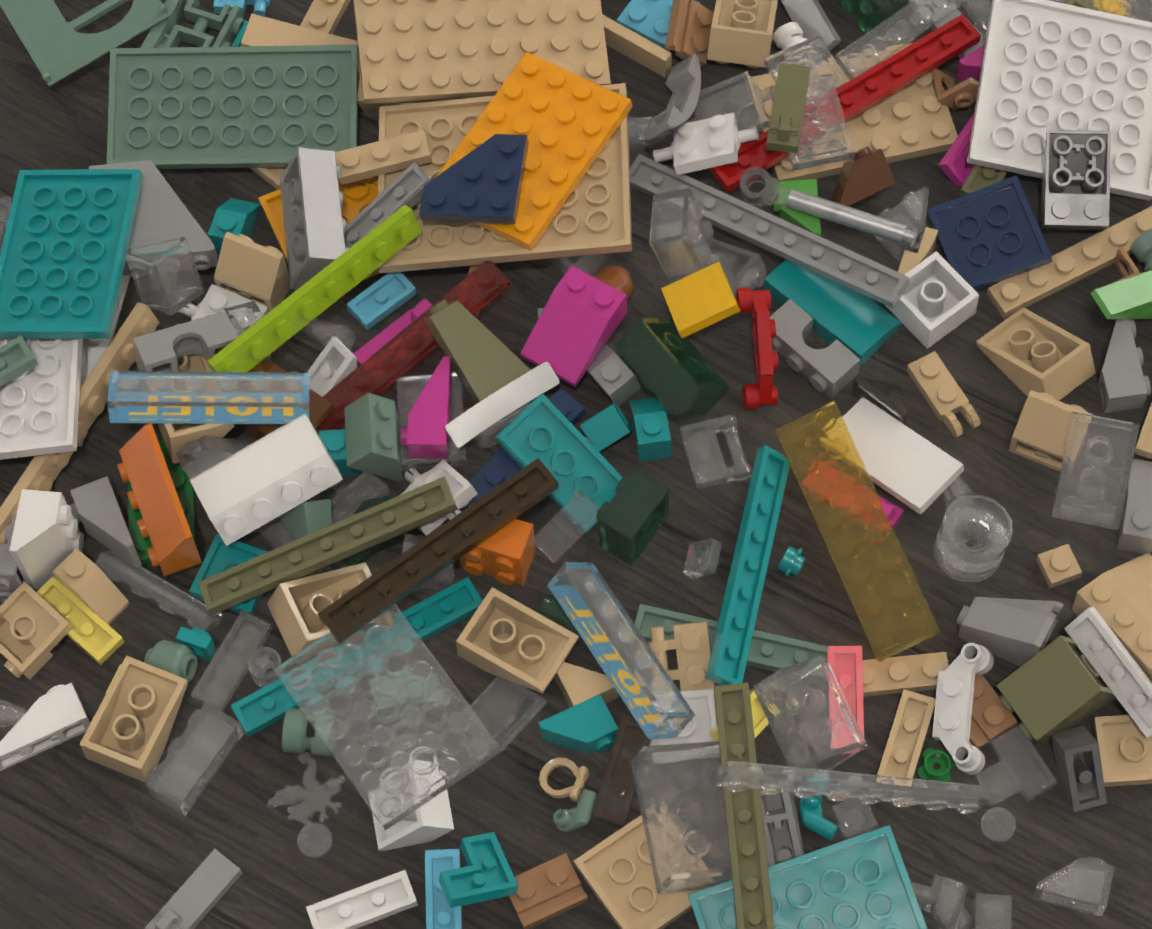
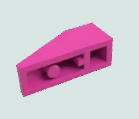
M450 356L442 358L409 412L407 427H402L401 445L407 446L410 459H448L449 434L445 426L450 423L452 365Z

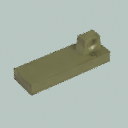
M779 63L766 150L798 153L811 67Z

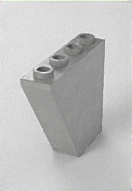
M151 160L89 166V169H140L143 175L122 276H144L147 273H175L178 270H206L210 267H217L219 257L214 244Z

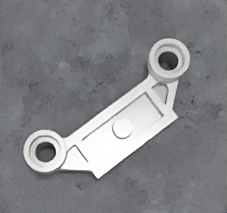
M976 643L965 644L961 654L946 670H938L932 738L942 741L955 761L957 768L967 775L979 773L985 765L984 754L969 742L975 674L982 675L989 672L994 664L992 653L986 647ZM968 754V757L963 760L964 756Z

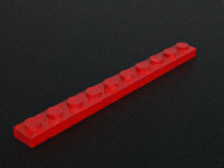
M961 14L805 107L798 151L980 42L981 34ZM768 129L759 135V140L749 141L740 146L738 162L712 167L710 172L726 192L729 193L794 153L766 150Z

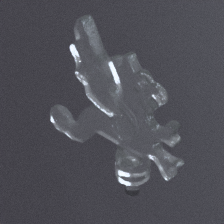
M308 752L299 753L297 758L300 763H308V768L302 780L305 789L299 785L294 787L287 785L283 790L276 791L275 797L271 798L267 805L269 808L282 805H296L287 808V812L291 813L288 819L297 820L299 823L302 822L305 826L312 824L311 821H307V818H313V813L317 811L321 813L319 821L323 823L324 819H329L325 812L326 807L334 809L336 814L339 813L338 808H342L340 802H331L330 799L342 789L340 784L346 778L343 775L339 776L336 780L332 777L321 786L315 779L317 770L315 760L311 758Z

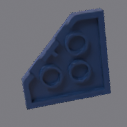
M495 134L427 183L423 189L419 211L421 220L515 224L529 143L527 135Z

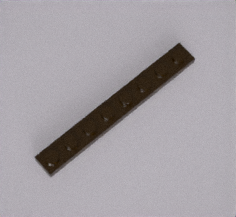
M537 458L319 612L320 620L340 644L558 489V481L540 459Z

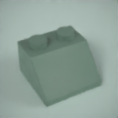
M367 393L344 408L347 467L400 482L403 480L401 433L395 401Z

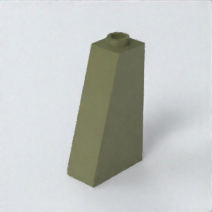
M445 299L429 308L431 315L424 320L445 356H450L452 368L474 405L531 370L458 300L448 304Z

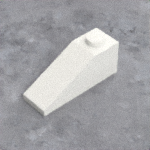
M72 683L54 686L48 690L47 694L39 697L0 741V771L87 731L90 721Z

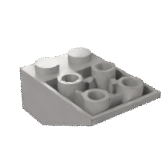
M1046 130L1040 229L1103 231L1109 227L1111 131Z

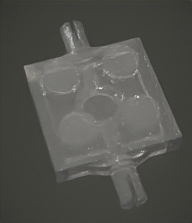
M748 71L700 90L699 100L695 108L696 117L684 123L734 112L739 131L757 127L758 131L768 128L769 122L765 114L764 102L774 98L776 84L759 91L752 83Z

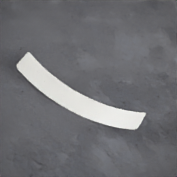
M544 362L448 423L445 429L456 447L460 448L508 414L538 397L541 393L558 385L560 381L550 364Z

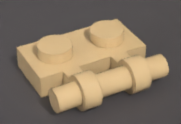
M708 621L674 624V638L665 639L663 626L650 628L651 641L648 642L649 652H653L655 671L652 672L653 683H657L658 693L671 692L670 681L680 680L681 691L714 689V686H716L715 682L706 678L712 652ZM676 649L678 668L668 669L666 650Z

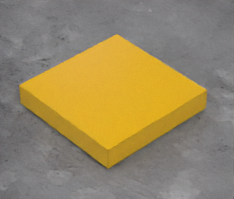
M719 261L661 288L681 338H685L741 311Z

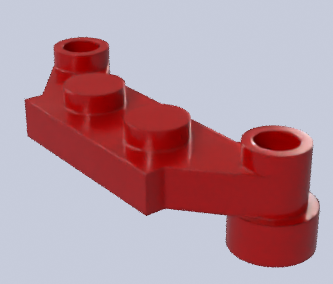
M750 287L736 288L735 299L741 310L738 314L751 313L756 383L743 384L742 386L744 410L758 409L759 406L777 405V386H772L774 370H778L777 351H772L771 338L776 337L775 319H770V311L768 310L771 308L770 290L751 291Z

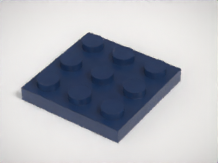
M1017 175L927 209L933 228L938 230L937 237L947 262L975 291L1052 262V256Z

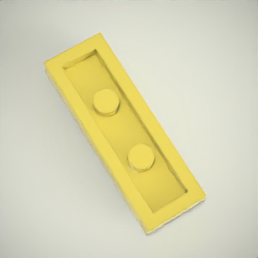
M54 576L36 592L73 626L66 635L99 665H102L124 643L122 636Z

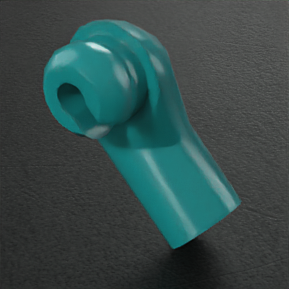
M807 791L799 803L802 823L806 828L831 841L839 826L823 817L820 804L822 796L816 791Z

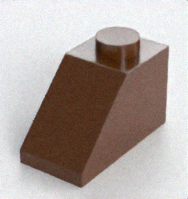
M866 146L851 153L853 159L843 164L831 201L850 206L896 183L881 148L870 150L869 146Z

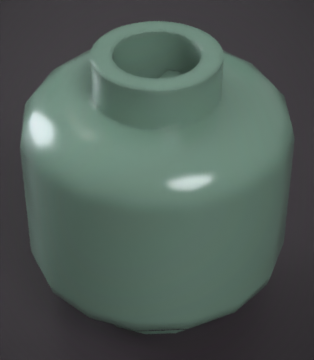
M161 640L156 643L153 648L147 651L144 663L187 679L188 682L193 679L197 670V658L194 656L190 646L169 640Z

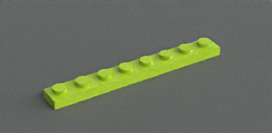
M403 205L210 358L207 363L218 382L227 389L419 236L423 231L413 210Z

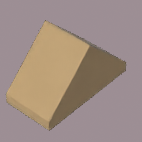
M563 662L554 676L570 708L601 694L605 704L619 697L618 692L607 675Z

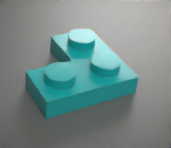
M494 832L462 838L460 849L468 866L440 872L439 883L450 908L516 895L518 884Z

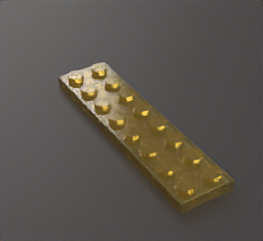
M835 401L776 429L775 431L876 659L881 662L941 633Z

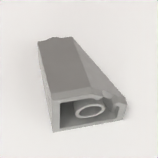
M975 597L971 606L964 605L956 623L961 625L958 638L969 643L982 645L992 654L1021 667L1045 648L1061 616L1064 604L1058 601Z

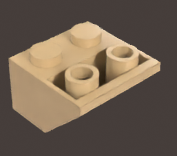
M229 232L225 234L214 275L216 286L265 305L271 311L283 301L290 289L289 274L284 254L273 246L264 247L254 243L251 238L239 234L237 236Z
M1030 390L1014 430L1009 451L1070 476L1084 445L1093 414L1086 412L1084 408L1078 405H1068L1060 402L1048 393H1038Z

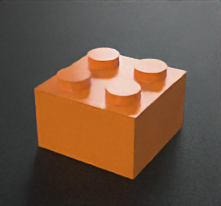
M514 519L459 558L460 566L466 572L476 576L486 574L495 577L497 581L506 585L516 583L523 586L536 552L533 524Z

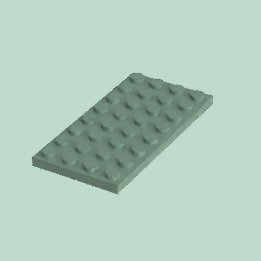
M358 46L110 48L107 164L151 160L157 169L288 167L298 147L334 152L357 147Z

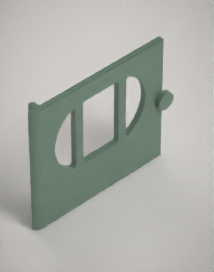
M0 0L2 10L41 72L42 79L47 82L49 87L109 53L110 48L121 46L170 17L167 6L161 0H133L128 14L118 24L99 33L85 34L76 31L129 0H107L71 22H66L54 0Z

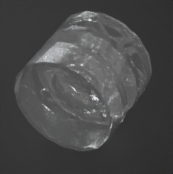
M966 495L956 499L946 509L933 545L934 557L940 568L951 578L963 582H979L991 577L999 568L1013 534L1012 519L1006 509L992 498L983 495Z

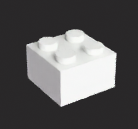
M936 251L904 274L909 277L910 284L894 309L885 305L928 349L976 313L979 294Z

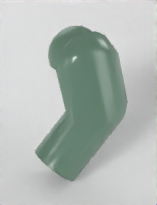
M583 789L575 808L569 810L558 809L553 815V822L557 825V828L564 832H570L587 825L598 794Z

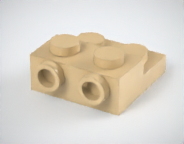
M25 581L0 606V653L8 659L4 666L17 678L24 674L30 680L53 657L50 651L73 626Z

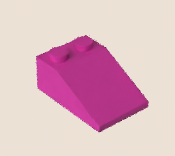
M571 265L552 292L520 353V357L536 366L548 362L558 378L575 387L626 316L627 295Z

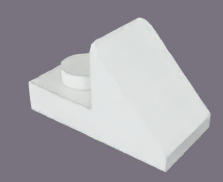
M332 337L300 382L329 401L343 382H356L357 357L337 337Z

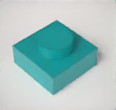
M180 627L176 636L177 643L190 646L194 656L211 662L216 652L211 635L197 627H193L192 630Z

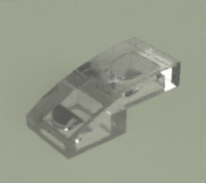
M580 490L535 535V546L555 563L604 512Z

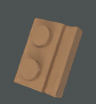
M673 0L665 49L675 51V55L683 60L695 53L699 57L700 67L706 65L714 12L695 0Z
M975 674L969 742L980 750L987 743L993 742L1016 727L1018 721L1003 705L999 696L984 676Z
M566 853L515 876L518 884L516 895L508 896L523 929L532 928L588 901V897Z

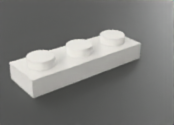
M406 870L307 906L306 909L313 929H357L418 906Z

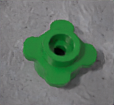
M927 748L922 755L924 758L923 765L917 771L918 777L921 780L930 779L937 781L940 786L948 785L951 781L950 770L956 765L951 754H947L942 750ZM938 764L940 769L936 770L933 766Z

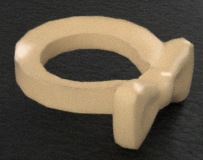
M558 757L550 760L543 766L540 771L539 781L547 795L553 798L570 797L573 802H578L585 781H587L590 773L587 767L581 766L578 768L573 761ZM557 767H567L573 772L576 781L573 786L562 790H554L548 785V776Z

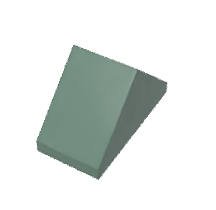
M330 499L305 501L280 515L279 518L297 540L333 524Z

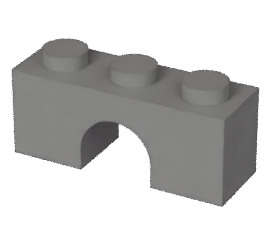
M791 299L770 316V319H775L776 337L771 338L772 351H778L786 358V362L794 371L802 372L809 378L811 385L818 392H825L832 399L858 375L860 359L837 339L824 349H813L805 344L804 341L812 334L813 318Z
M226 311L133 338L135 361L147 387L179 378L177 360L182 356L195 354L203 357L207 362L236 339L238 335Z

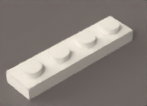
M1089 607L1064 629L1147 739L1151 738L1152 682L1095 607Z

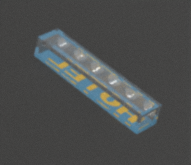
M110 371L107 398L110 423L287 424L306 413L310 420V373Z
M565 562L547 586L647 738H676L695 716L694 712L593 562Z

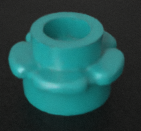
M789 546L777 568V570L785 573L784 577L787 578L790 573L797 576L806 559L800 556L802 549L796 550Z

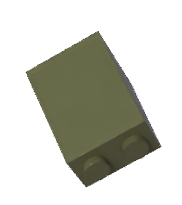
M1061 635L997 685L1002 693L1000 696L1001 702L1011 713L1015 711L1022 721L1019 726L1030 740L1035 739L1045 743L1051 740V734L1069 729L1116 699L1115 695L1071 638Z

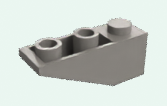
M1116 319L1097 384L1104 413L1143 408L1147 395L1151 393L1150 380L1148 376H1143L1141 368L1143 366V353L1140 347L1136 348L1134 341L1136 326L1133 319Z

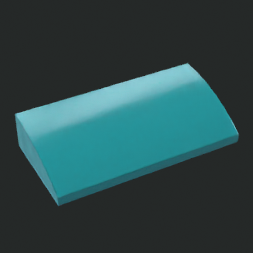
M785 260L764 279L763 290H770L773 300L782 306L791 299L813 318L812 331L830 345L836 339L860 359L859 368L902 326L898 319L871 298L789 260Z

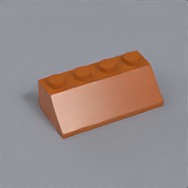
M149 423L119 450L123 462L117 464L123 483L128 481L131 483L133 490L127 492L133 511L137 509L141 511L143 518L137 520L143 539L150 537L153 547L147 548L153 567L160 565L163 575L167 576L198 565L202 561L152 423Z

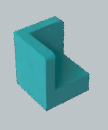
M616 401L580 424L581 429L598 452L633 430V427Z

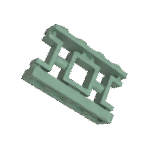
M166 0L164 4L167 6L170 17L151 27L141 48L178 47L181 41L199 47H231L246 20L243 18L241 7L234 5L233 9H231L230 5L225 4L218 16L200 10L199 0ZM184 16L187 21L195 23L193 29L180 26ZM207 27L220 31L216 41L214 36L205 34Z

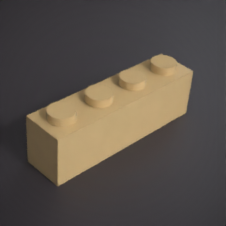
M252 13L241 41V46H358V42L352 39ZM358 52V86H359L360 62H359V52Z

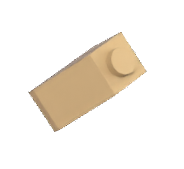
M77 548L53 570L56 579L108 625L130 605L127 598L105 573Z

